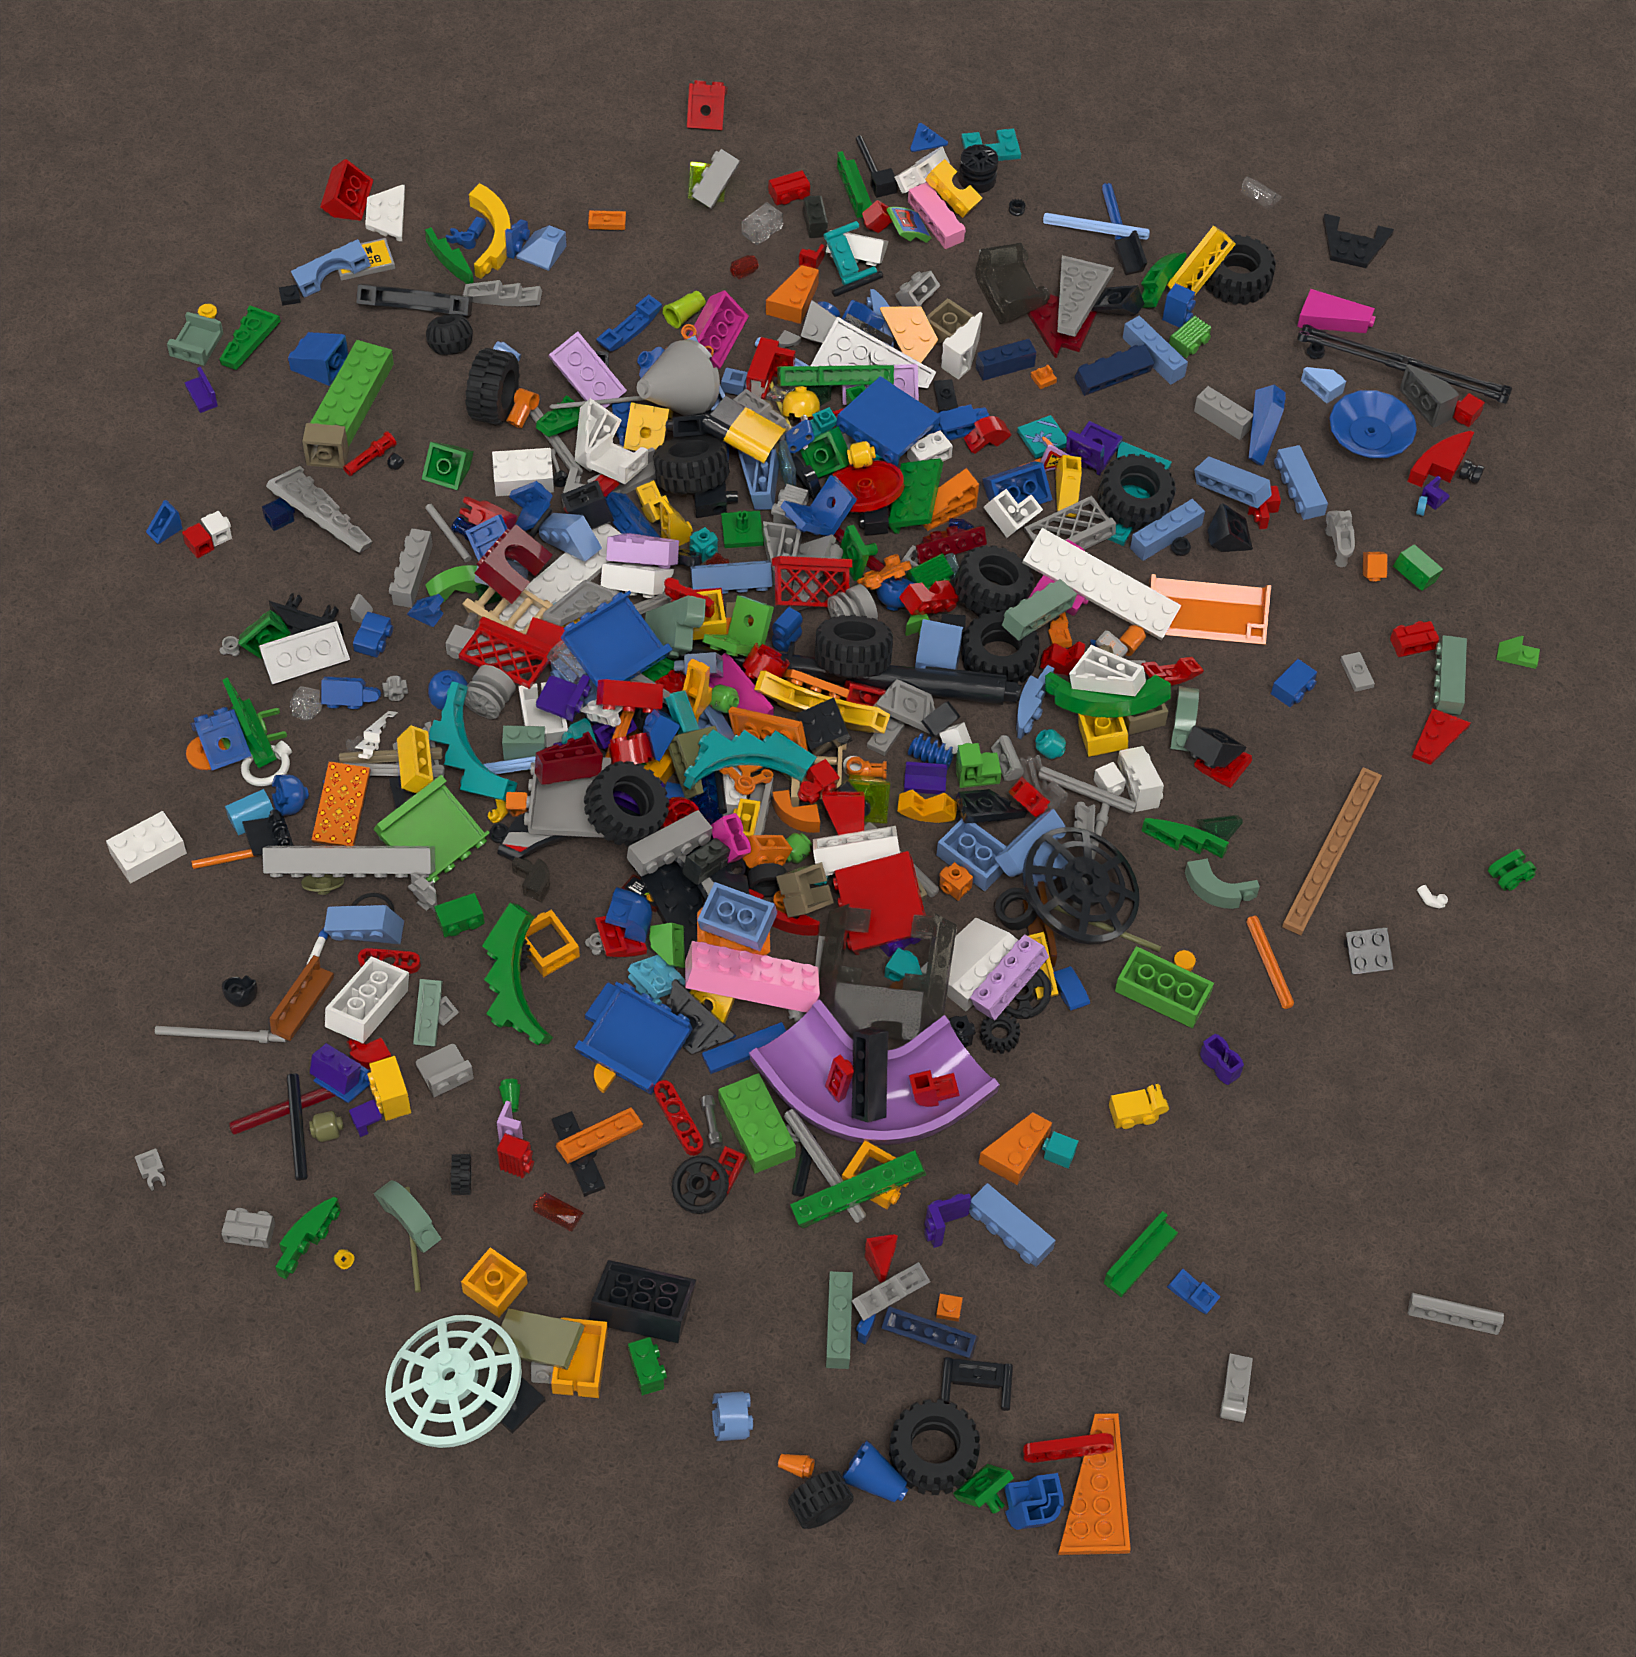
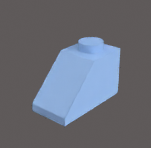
M1306 367L1301 381L1326 404L1343 394L1346 384L1341 375L1330 369Z

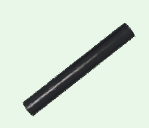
M861 135L857 136V144L870 172H877L878 170Z
M878 271L832 290V294L834 297L869 284L883 278V273Z
M717 770L714 774L718 809L720 814L727 813L723 774Z

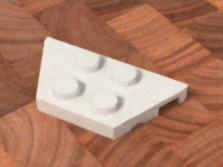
M400 185L367 197L366 229L379 232L384 236L391 235L396 237L397 241H402L405 185Z

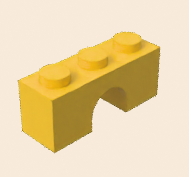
M944 159L931 170L925 180L953 208L955 213L963 218L977 206L982 197L971 185L963 190L956 188L952 183V178L957 171Z

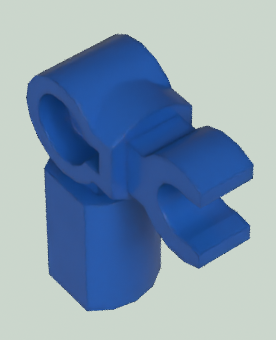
M476 217L467 232H458L457 229L451 228L450 232L453 236L446 235L447 242L458 243L466 249L474 248L476 246L475 239L482 233L486 226V221L483 218Z

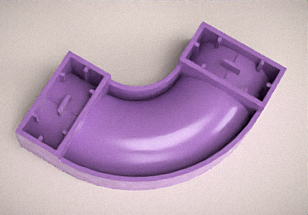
M820 999L812 1005L811 1009L796 1024L778 1038L763 1047L755 1048L749 1052L751 1062L777 1096H780L789 1108L795 1109L802 1119L832 1136L858 1143L867 1141L873 1145H892L917 1141L932 1136L950 1127L960 1119L967 1117L994 1096L1000 1086L996 1079L990 1077L972 1058L951 1027L950 1021L945 1015L904 1046L888 1051L886 1118L868 1123L852 1118V1079L846 1098L839 1103L825 1087L831 1064L835 1057L841 1054L853 1066V1040L847 1035ZM931 1070L932 1078L954 1073L960 1096L938 1101L939 1106L925 1107L918 1105L915 1102L909 1075Z

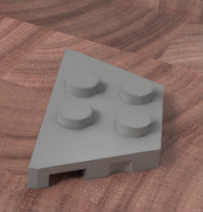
M898 679L890 685L873 706L889 713L891 717L927 733L929 731L921 721L936 710L931 694Z

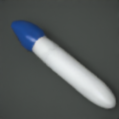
M324 928L318 935L308 962L313 955L320 956L325 940L329 935L324 931Z

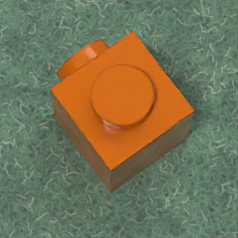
M1363 552V576L1369 578V581H1381V578H1387V554L1384 552Z

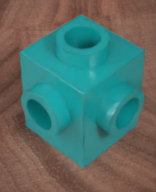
M704 527L690 536L689 549L701 553L703 563L718 553V538L713 532Z

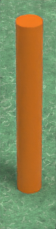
M251 849L193 860L192 867L196 869L256 856H253Z

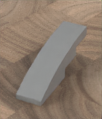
M500 280L466 284L463 295L473 296L474 303L502 306L540 305L542 289L540 286L522 288L520 283L502 285Z
M747 389L733 399L784 429L791 426L786 422L785 417L772 410L769 403ZM785 430L778 442L787 447Z
M918 1262L853 1299L852 1302L864 1321L930 1283V1280Z

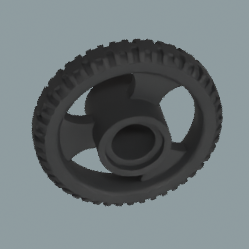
M1040 968L1025 985L1029 988L1028 993L1024 996L1019 994L1015 996V999L1020 1002L1019 1008L1015 1010L1008 1005L1003 1010L1004 1012L1011 1014L1015 1018L1028 1019L1040 1014L1047 1007L1051 998V983L1047 975ZM1042 986L1044 987L1043 997L1040 1003L1033 1008L1029 1002L1035 997V988Z
M691 1157L681 1163L673 1175V1196L676 1202L688 1212L694 1214L709 1213L719 1207L727 1196L729 1189L728 1174L722 1164L711 1157ZM702 1164L712 1166L718 1172L720 1178L713 1181L702 1173ZM689 1171L691 1174L686 1181L689 1191L682 1195L680 1189L681 1180L685 1172ZM700 1180H704V1186L697 1190V1183ZM712 1192L716 1193V1197L708 1204L695 1205L697 1197L706 1198Z

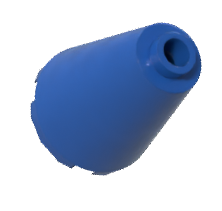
M867 1440L861 1445L850 1461L848 1471L845 1470L842 1475L846 1484L895 1502L897 1499L902 1501L908 1492V1488L905 1487L907 1484L906 1480Z

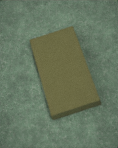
M509 1308L501 1325L516 1345L521 1360L567 1370L585 1327L578 1322ZM498 1334L492 1350L497 1355L510 1354L506 1343Z

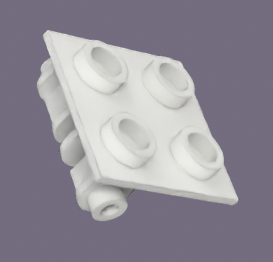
M596 699L590 701L581 710V712L587 713L586 716L590 721L616 727L621 723L618 712L623 710V707H615V710H604L602 705H596Z

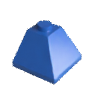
M653 709L652 713L645 719L643 733L647 734L653 757L660 761L680 725L667 713Z

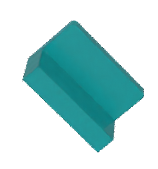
M685 690L673 692L669 697L665 698L672 718L680 725L677 731L678 735L699 730Z

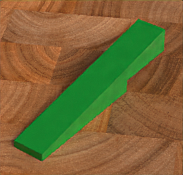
M894 365L777 367L778 386L871 385L880 376L894 384Z

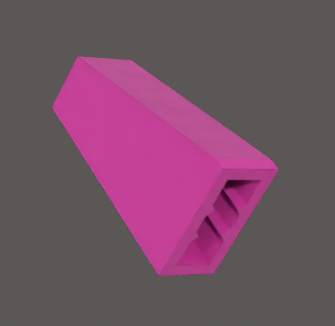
M1310 289L1300 313L1297 327L1302 328L1304 324H1308L1322 330L1367 333L1368 328L1373 327L1376 317L1373 316L1375 308Z

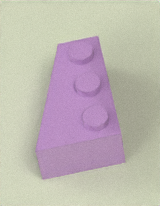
M631 533L607 537L606 561L630 564L640 563L643 566L658 565V568L668 569L670 565L678 564L679 540Z

